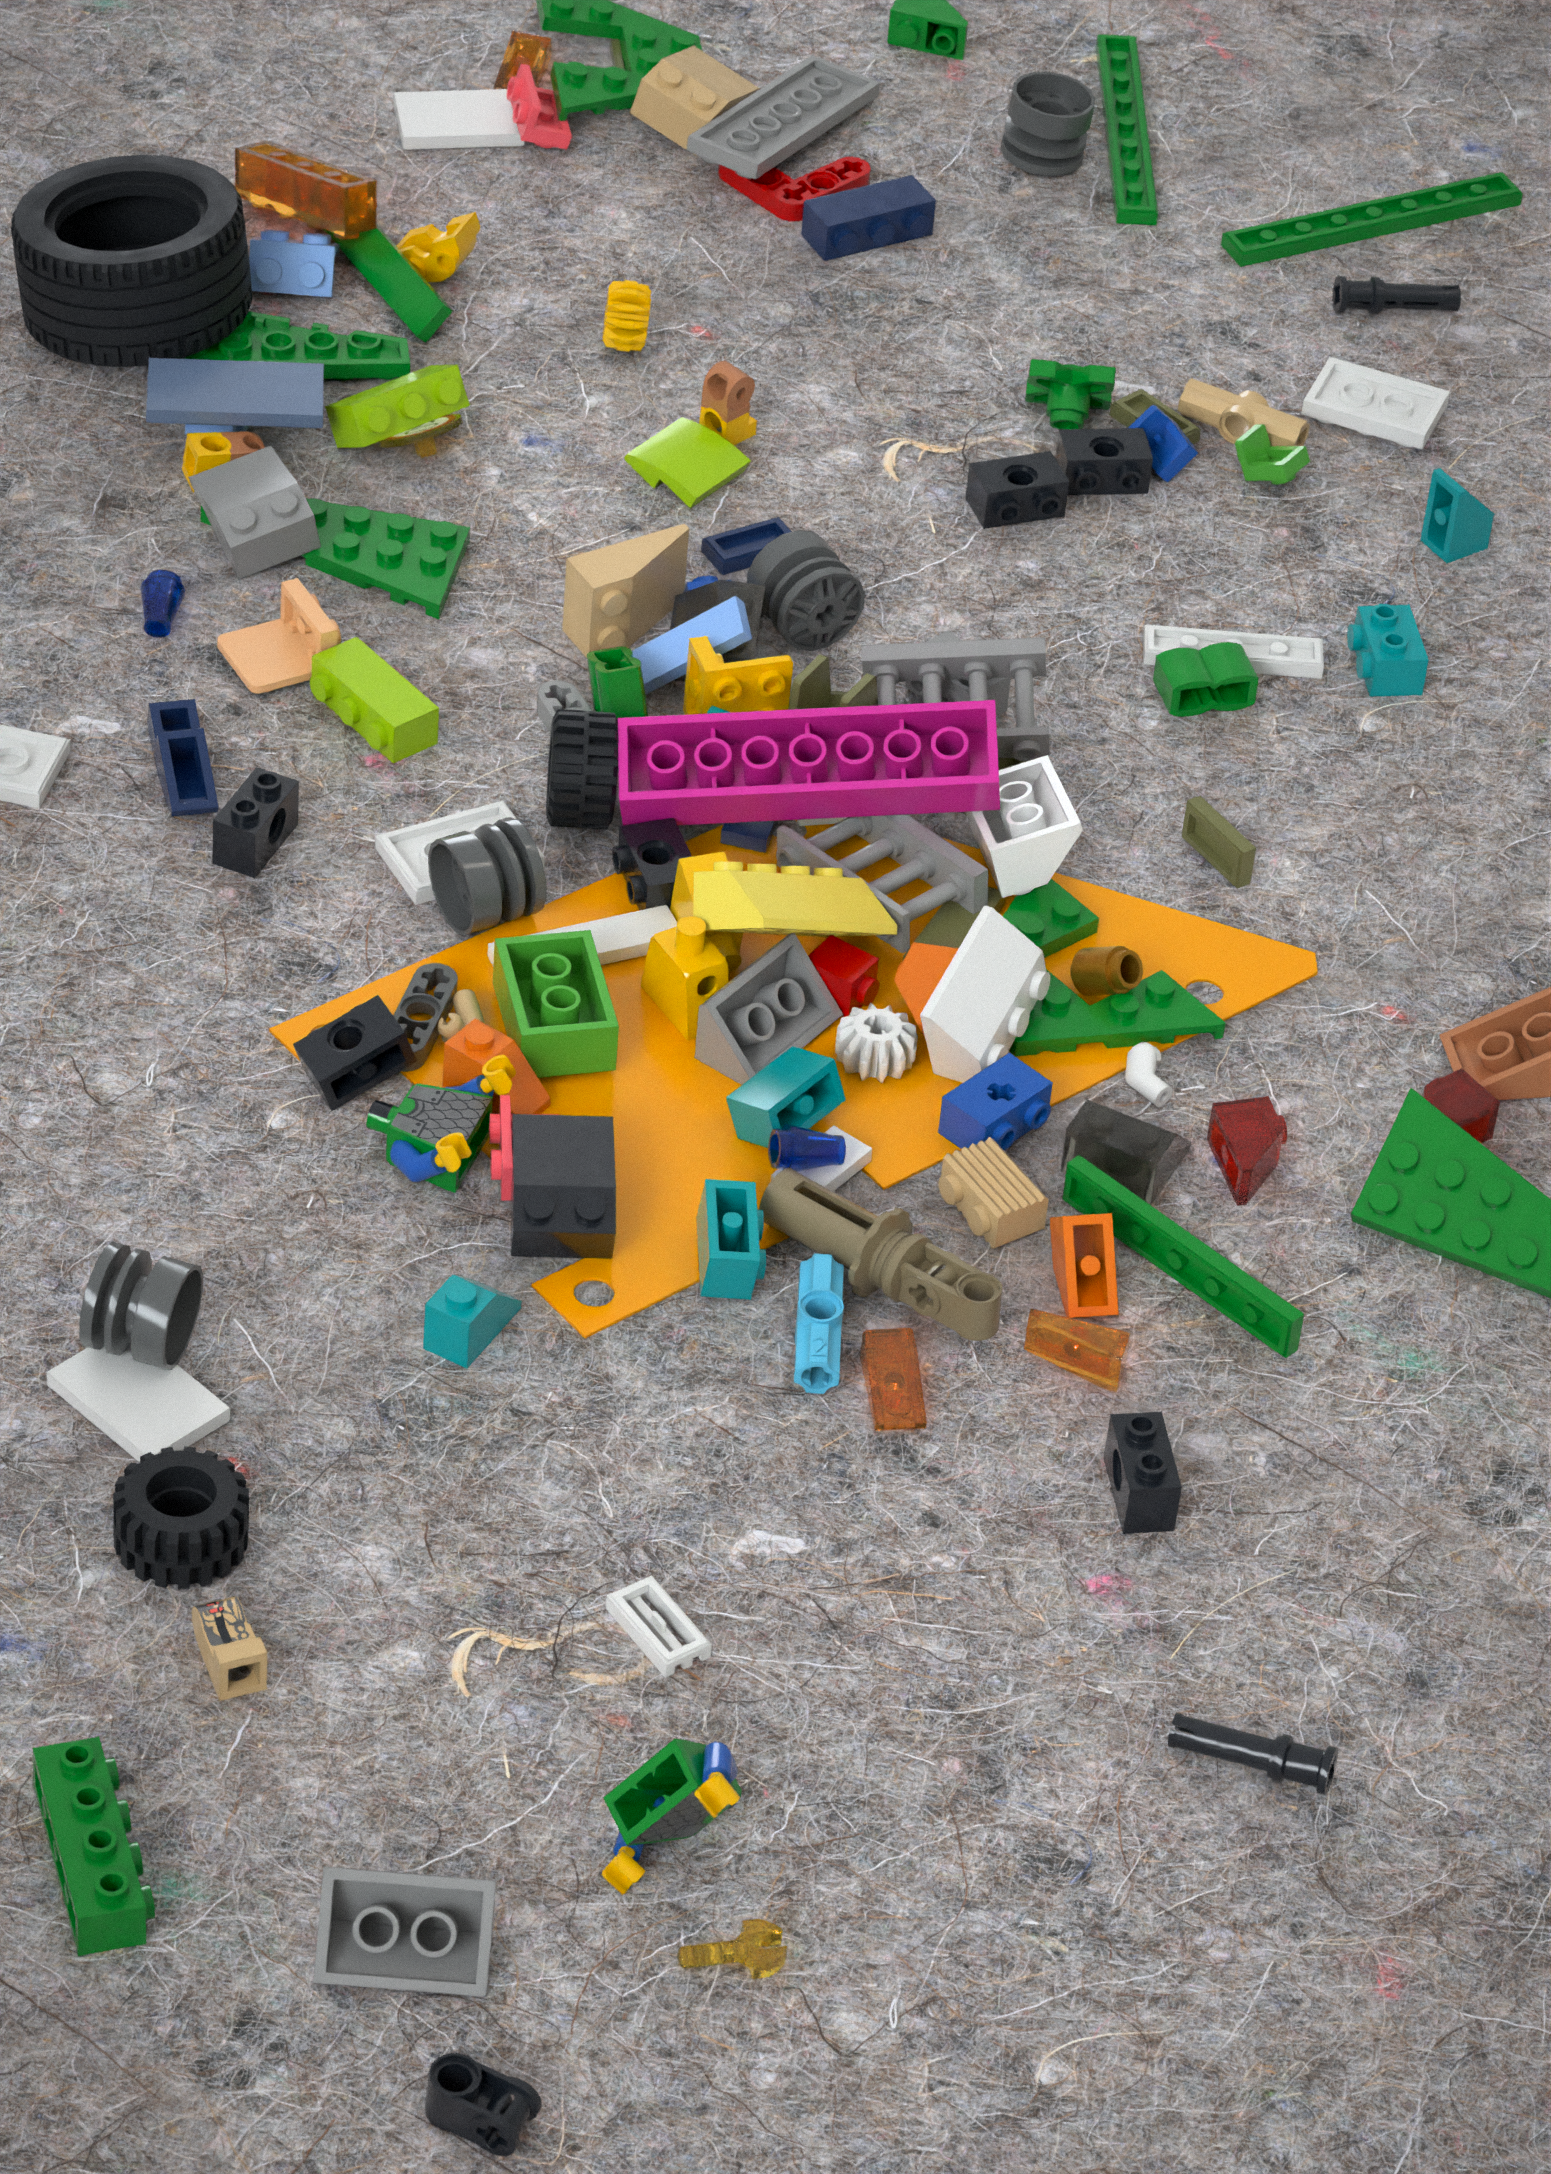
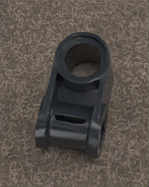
M447 2053L438 2057L432 2063L429 2070L425 2099V2114L430 2123L439 2129L449 2131L479 2145L491 2154L497 2156L513 2154L520 2142L519 2132L527 2120L530 2121L537 2117L542 2108V2099L538 2092L525 2081L502 2074L476 2062L467 2055Z

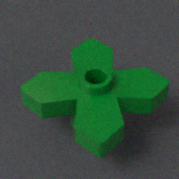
M1031 359L1025 401L1047 404L1046 415L1050 417L1049 425L1055 429H1083L1084 421L1089 418L1090 408L1110 409L1116 368L1099 365L1084 367L1074 364L1062 365L1057 361Z

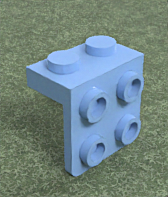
M264 230L261 231V237L250 239L249 262L252 291L333 297L335 254L340 252V244L331 243V235L306 233L303 234V240L289 239V231Z

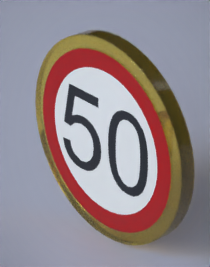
M447 414L381 440L378 443L382 448L398 447L413 443L417 456L420 455V458L437 454L433 437L459 427L463 423V419L460 414Z

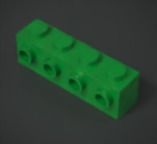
M99 1736L32 1748L33 1786L78 1956L146 1944V1920L155 1919L154 1899L150 1885L140 1886L138 1876L143 1875L142 1856L137 1841L128 1843L126 1833H131V1819L126 1799L117 1800L114 1791H119L120 1789L115 1758H105Z

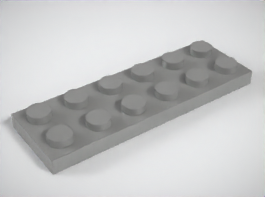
M811 55L689 135L686 151L701 156L705 162L720 164L732 169L741 177L757 179L877 98L880 82Z

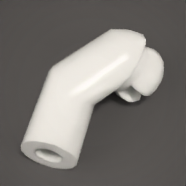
M1141 1042L1133 1046L1127 1054L1125 1080L1128 1085L1151 1103L1161 1107L1170 1099L1173 1089L1155 1075V1070L1157 1069L1156 1061H1161L1160 1051L1157 1047L1147 1042Z

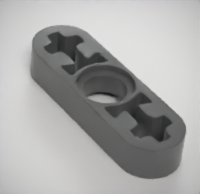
M429 963L419 967L415 971L393 1015L404 1030L407 1038L413 1040V1044H410L417 1060L414 1064L403 1069V1072L417 1070L425 1064L440 1034L438 1032V1022L441 1017L446 1021L448 1013H450L453 1007L452 999L454 994L457 993L458 976L454 969L445 964ZM436 986L434 996L429 995L428 990H432ZM414 1013H424L432 1018L425 1021H417L408 1016Z

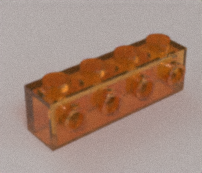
M267 140L235 148V188L239 192L241 199L252 202L253 207L277 211L282 218L304 221L306 226L312 229L331 231L339 239H355L359 237L361 232L376 229V179Z

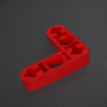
M843 157L796 179H792L775 167L759 178L753 179L741 177L736 171L720 164L718 165V175L722 181L776 217L790 222H798L803 219L804 200L869 185L871 170L870 164L861 158Z

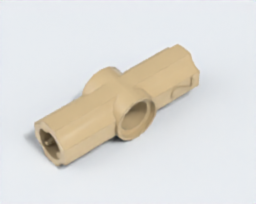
M1191 378L1186 383L1179 399L1178 411L1181 415L1218 428L1221 436L1232 444H1235L1238 438L1256 424L1265 425L1271 446H1304L1309 434L1310 424L1306 420L1269 407L1265 398L1254 391H1243L1236 395Z

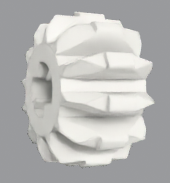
M870 1003L867 1010L852 1007L850 1015L842 1017L837 1027L835 1042L836 1060L844 1064L845 1073H860L862 1081L868 1077H875L880 1083H883L886 1076L900 1079L903 1071L911 1069L916 1059L918 1040L916 1026L909 1023L907 1013L894 1014L891 1005L884 1009H877Z

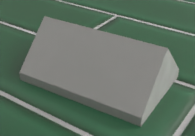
M795 933L784 937L699 1006L694 1058L741 1085L792 1046L802 1049L843 1015Z
M324 1866L313 1983L486 1997L493 1938L496 1880Z

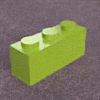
M458 364L427 366L325 406L337 448H363L468 407L470 404Z
M358 637L312 655L310 688L315 698L324 702L346 725L351 726L367 740L373 749L378 750L392 763H396L438 744L439 707Z

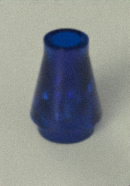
M155 570L148 574L140 586L145 620L144 631L152 637L162 638L171 632L172 623L185 597V588L180 577L174 572Z
M785 1124L782 1129L775 1128L770 1134L768 1156L773 1169L784 1170L791 1168L798 1172L829 1165H842L844 1163L846 1144L842 1135H830L790 1124Z

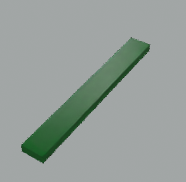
M1099 34L1096 40V54L1116 224L1157 225L1158 209L1137 40L1135 36Z
M1503 172L1228 231L1222 233L1221 246L1240 267L1519 206L1521 205L1523 193Z

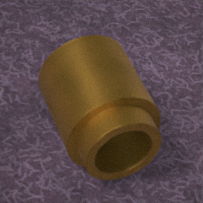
M1124 946L1082 948L1075 954L1070 974L1075 988L1081 994L1086 996L1127 993L1132 988L1137 987L1142 979L1143 965L1139 955Z

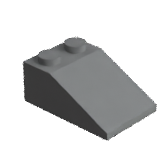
M272 446L265 447L189 477L190 484L238 580L321 547L314 514L299 484Z

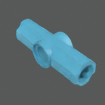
M814 1253L810 1259L801 1261L799 1266L798 1303L794 1336V1383L801 1385L806 1393L824 1394L829 1388L838 1386L840 1378L841 1331L844 1313V1265L835 1261L833 1256L829 1254Z

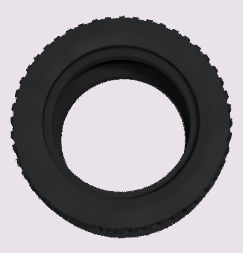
M162 155L116 156L85 162L59 171L37 183L22 197L13 213L11 233L25 326L38 343L50 352L68 360L95 366L134 367L148 365L149 358L182 359L206 350L227 338L243 322L252 305L251 271L242 199L229 179L214 168L193 160Z

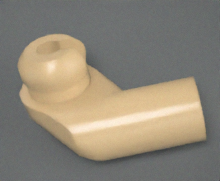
M462 989L455 993L452 1002L456 1013H448L451 1020L447 1023L442 1017L437 1025L438 1032L441 1034L444 1043L475 1018L484 1023L476 994L472 990Z

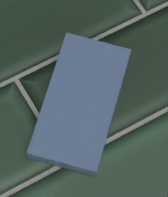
M149 358L146 422L323 428L324 364Z

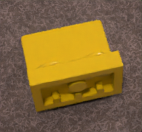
M707 636L689 638L683 712L685 715L706 714L712 705L728 712L788 710L793 661L789 655L724 663L722 655L720 653L715 654Z

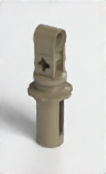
M791 1168L779 1172L767 1186L759 1205V1210H763L764 1223L820 1254L832 1255L835 1261L843 1264L849 1270L848 1282L852 1284V1292L858 1296L867 1297L880 1288L886 1297L895 1302L902 1301L918 1313L933 1318L968 1340H986L998 1332L1002 1298L1001 1282L995 1276L982 1272L962 1261L954 1253L944 1251L933 1245L931 1239L919 1233L912 1234L913 1223L910 1221L909 1213L896 1207L890 1212L885 1211L877 1216Z

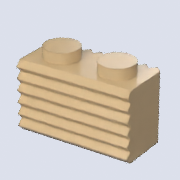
M988 1137L985 1142L980 1140L977 1145L972 1143L969 1148L964 1146L961 1151L955 1150L952 1155L947 1153L943 1157L941 1177L938 1182L942 1198L947 1204L956 1205L958 1212L962 1211L963 1217L967 1219L972 1232L977 1236H984L985 1241L990 1243L991 1249L1045 1229L1049 1199L994 1139Z

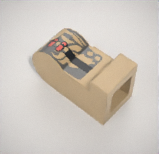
M234 1596L193 1606L192 1623L195 1638L219 1701L266 1690L267 1650L261 1637L256 1638L251 1625L247 1623L238 1597ZM245 1665L251 1671L249 1676L242 1680H228V1669Z

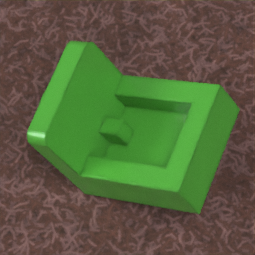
M1264 424L1254 425L1235 441L1237 457L1241 464L1245 481H1271L1275 485L1284 484L1292 481L1296 477V473L1310 462L1306 446H1271Z

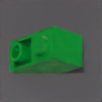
M895 0L890 9L887 44L963 60L965 57L968 22L947 0Z

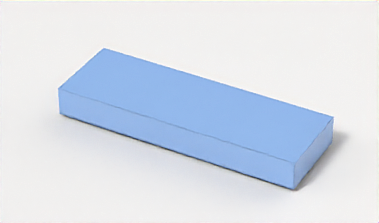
M734 596L632 650L633 657L641 661L645 695L686 674L689 638L707 636L715 654L720 653L721 655L751 640L752 636L745 603L737 596Z

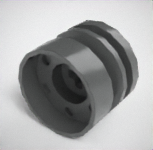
M1032 72L1020 76L1013 83L1008 108L1009 117L1006 118L1000 150L1005 159L1015 167L1032 174L1063 176L1075 172L1082 165L1084 149L1087 143V131L1090 129L1096 98L1091 89L1079 80L1053 72Z
M797 530L782 534L769 542L754 558L747 573L746 588L751 600L766 617L771 619L773 626L781 633L786 642L798 650L815 651L829 647L843 638L852 629L864 609L865 592L861 582L839 560L838 555L828 543L813 531Z
M512 817L500 819L493 825L489 823L481 825L475 830V834L462 831L436 839L430 845L428 872L432 891L445 920L457 934L467 936L494 927L499 923L500 918L511 922L517 920L522 915L527 917L536 914L544 908L547 890L543 863L534 840L527 828L518 819Z
M112 1241L104 1248L96 1261L87 1284L79 1320V1337L82 1346L101 1350L105 1346L107 1353L120 1356L131 1343L133 1360L172 1370L179 1363L187 1349L200 1311L203 1293V1272L201 1266L163 1256L152 1269L150 1252L138 1248L131 1252L130 1246Z

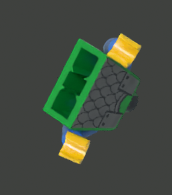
M498 1055L491 1058L482 1068L483 1075H479L461 1086L442 1088L425 1084L413 1085L399 1107L375 1100L368 1112L366 1126L368 1129L387 1134L386 1160L388 1163L398 1168L412 1182L425 1180L447 1191L456 1193L489 1138V1115L492 1113L493 1093L505 1095L512 1088L510 1078L516 1075V1070L508 1057Z
M673 1739L603 1797L619 1829V1833L614 1845L615 1857L604 1868L602 1876L619 1893L624 1895L630 1886L636 1883L646 1872L636 1862L641 1857L644 1844L686 1839L694 1836L726 1809L734 1807L740 1799L742 1790L736 1780L738 1767L733 1755L725 1744L716 1741L706 1745L683 1739Z

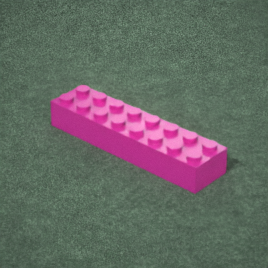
M995 700L618 718L619 804L623 825L674 818L677 825L1000 810Z

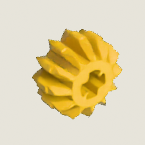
M632 280L613 281L609 285L602 337L606 347L614 348L617 351L629 352L641 351L645 346L651 304V290L648 285Z

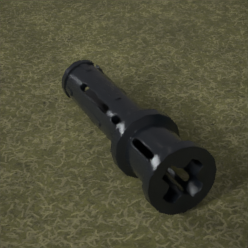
M1337 276L1333 285L1332 302L1335 313H1344L1346 309L1368 310L1369 314H1378L1383 309L1392 308L1458 311L1461 303V289L1459 285L1385 283L1379 277H1371L1369 281L1347 280L1345 276Z
M1178 1712L1173 1718L1172 1725L1175 1726V1730L1170 1729L1168 1747H1177L1267 1771V1777L1271 1778L1273 1782L1282 1783L1286 1779L1316 1787L1317 1794L1327 1795L1330 1789L1338 1759V1748L1328 1746L1326 1750L1294 1742L1293 1736L1283 1734V1736L1278 1735L1274 1740L1184 1716Z

